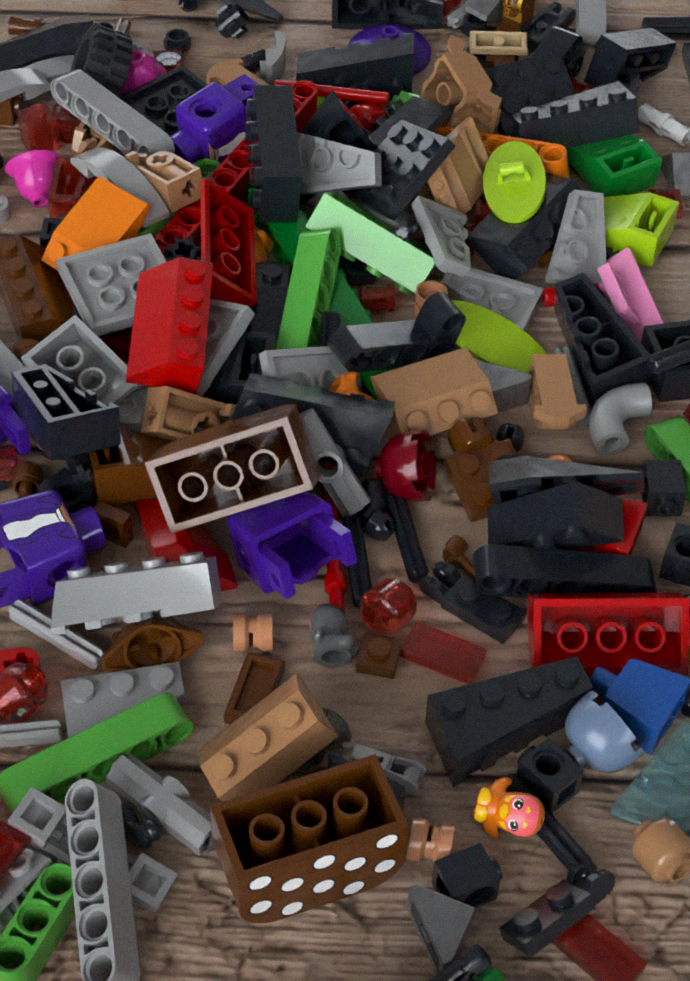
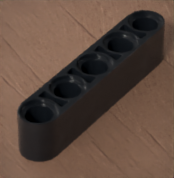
M498 544L481 546L473 554L477 589L486 595L527 598V593H657L651 562L643 556Z

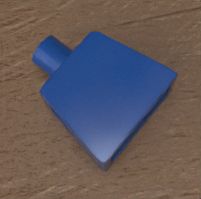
M637 659L628 660L619 675L598 666L590 678L593 689L605 695L603 704L607 702L637 738L633 743L638 747H642L650 755H652L685 703L686 694L690 689L689 678Z

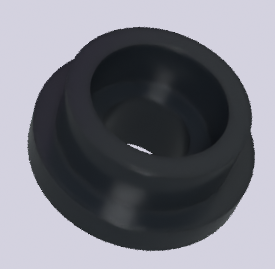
M183 29L169 30L163 40L164 48L169 52L183 54L192 45L191 38Z

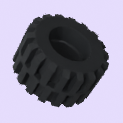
M94 23L85 32L78 45L70 72L80 69L114 95L118 96L126 81L132 61V38L129 35Z

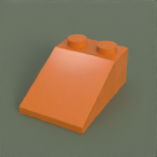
M98 176L54 230L41 261L57 270L56 259L137 237L151 205L103 177Z

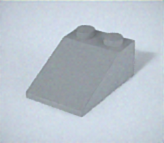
M76 315L21 357L26 368L46 364L74 380L75 387L84 393L88 389L97 393V400L105 405L111 402L117 405L140 386L125 382L127 365Z

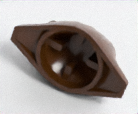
M154 613L152 618L127 623L120 631L115 632L112 635L113 645L101 656L100 661L103 671L111 672L180 662L204 645V640L200 630L182 625L172 616L161 617L160 613Z

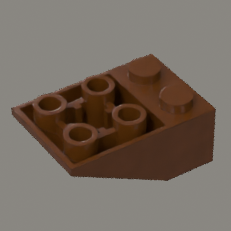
M120 427V445L86 453L93 470V474L90 477L97 501L110 506H120L126 502L157 498L145 462L158 449L173 441Z

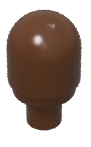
M24 461L16 467L12 484L14 491L18 494V498L38 493L37 486L43 481L42 468L33 461Z

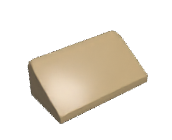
M470 31V54L527 55V32Z

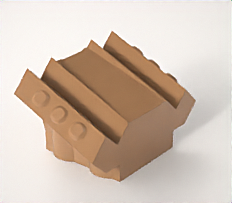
M451 34L447 43V53H443L442 57L436 60L432 75L423 83L420 98L448 106L453 111L438 127L456 128L463 120L470 116L473 118L479 132L497 134L502 98L491 93L493 83L476 56L465 51L466 42Z
M470 116L446 136L456 147L414 197L419 195L466 214L484 191L483 173L489 155L486 153L484 142L481 141L480 132Z

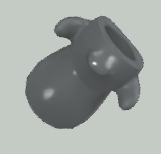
M323 604L310 614L311 640L315 644L312 654L314 662L332 669L346 664L350 659L359 654L360 646L353 645L355 641L354 636L347 634L348 620L342 609L332 604Z

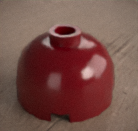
M427 430L406 431L396 434L388 440L382 449L381 457L376 458L375 461L376 476L378 479H382L384 487L388 492L396 497H403L409 502L431 501L432 497L426 494L429 487L435 490L436 456L435 451H428L425 441H432Z

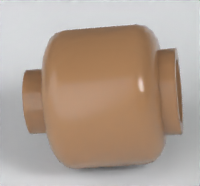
M661 818L656 821L648 819L637 827L634 832L636 839L632 845V855L652 879L658 882L669 881L675 883L688 875L690 872V837L675 821L670 818Z

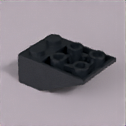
M245 331L202 397L225 404L236 405L250 373L262 375L259 353L266 350H276L275 333Z

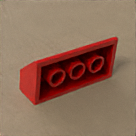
M204 178L200 181L201 261L213 263L210 299L247 305L251 308L257 303L254 209Z
M177 257L139 274L126 383L149 387L169 386L196 395L204 369L213 263Z
M527 593V634L531 668L578 656L588 676H592L598 666L619 675L630 659H637L682 676H689V663L686 659V654L689 648L690 598L681 593Z

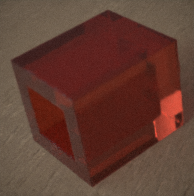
M46 103L33 105L17 111L21 141L28 151L42 149L54 151L60 149L57 119Z

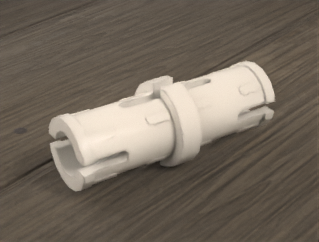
M647 103L640 106L638 109V120L653 128L656 134L659 136L665 135L683 147L690 142V128L674 120L673 115L661 113Z

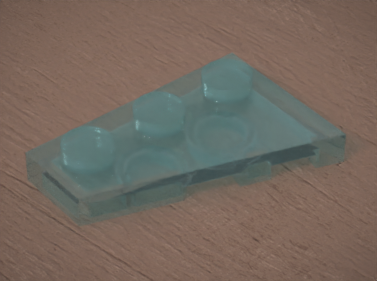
M682 722L614 803L610 815L639 825L648 819L656 821L661 818H670L690 837V724Z

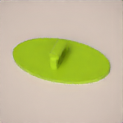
M510 141L500 145L493 151L485 165L483 173L485 199L494 215L502 221L521 223L528 220L538 211L545 196L546 174L543 162L539 154L524 142Z
M452 300L466 317L464 327L456 343L461 348L466 347L477 360L528 374L532 354H547L528 333L503 316L473 303Z

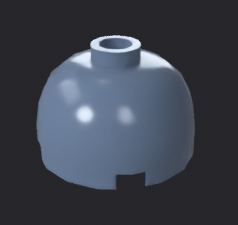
M589 691L577 701L567 715L565 734L570 745L565 750L581 768L588 764L597 772L607 774L619 772L639 759L644 754L642 747L633 749L631 743L637 739L633 732L607 702L601 706L594 702L593 699L598 694L595 691Z

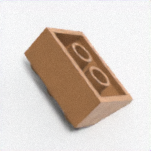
M466 347L370 376L377 401L382 402V399L395 402L392 420L386 429L388 440L396 434L406 431L427 430L431 436L451 429L463 419L470 423L471 417L482 419L498 414L489 379Z
M296 673L201 747L200 767L217 797L222 801H227L275 786L339 736L301 676Z

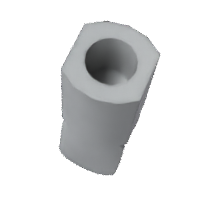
M356 743L349 760L354 761L376 754L387 778L405 786V794H417L419 789L417 781L419 778L424 777L426 773V767L421 762L393 756Z

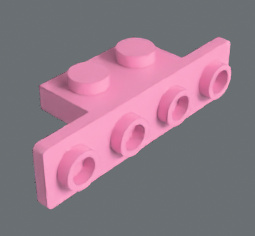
M625 248L607 259V263L597 268L602 279L598 286L607 300H611V307L641 342L644 326L664 324V321L630 248Z

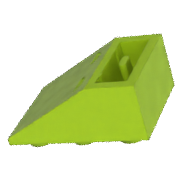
M650 192L604 197L606 247L612 248L613 252L630 248L638 264L652 268L673 233L679 202Z

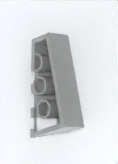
M191 552L180 555V561L166 562L165 557H153L142 560L143 566L128 567V562L123 561L104 565L105 571L91 572L90 566L67 570L68 575L55 583L50 625L51 636L66 634L67 629L79 623L85 624V630L102 628V625L116 622V617L121 616L123 622L127 624L154 617V611H160L161 617H169L215 609L223 602L216 556L204 557L203 552Z

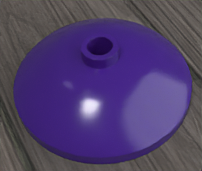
M379 24L367 27L353 36L348 44V47L350 44L361 42V45L377 43L380 38L390 37V40L404 38V34L414 33L413 76L423 71L431 60V47L428 41L417 31L402 25Z

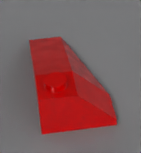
M158 498L133 501L150 558L165 557L166 562L180 561V555L191 552H203L204 557L216 556L221 592L238 588L228 555L202 524L171 533Z

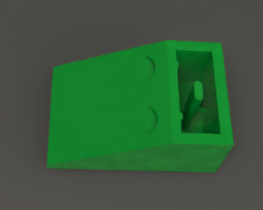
M633 135L566 149L569 163L593 192L604 193V197L635 194L654 187L662 164V159L645 140Z

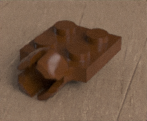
M479 417L470 418L475 428L472 431L465 419L459 421L450 429L448 442L454 454L446 456L443 463L470 522L488 518L487 506L495 504L490 487L489 462L496 461L500 456L507 454L518 455L510 439L505 441L496 440L492 436L486 422Z

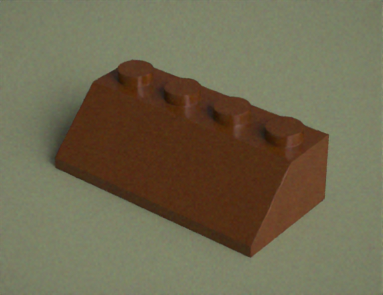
M21 235L0 239V293L18 340L30 337L41 342L72 317L74 302L58 270L41 261L46 248Z

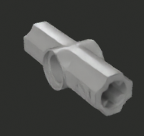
M313 408L300 413L321 473L318 481L322 483L343 517L345 515L351 516L362 510L364 506L370 503L371 499L346 461L343 449L334 442ZM324 456H330L337 461L338 466L331 470L325 469L320 465L319 459Z
M132 754L122 755L112 764V768L106 776L107 785L136 806L137 812L143 821L148 818L155 820L162 832L164 830L168 831L198 856L203 853L207 854L214 847L210 814L192 801L190 793L182 783L171 776H166L163 779Z

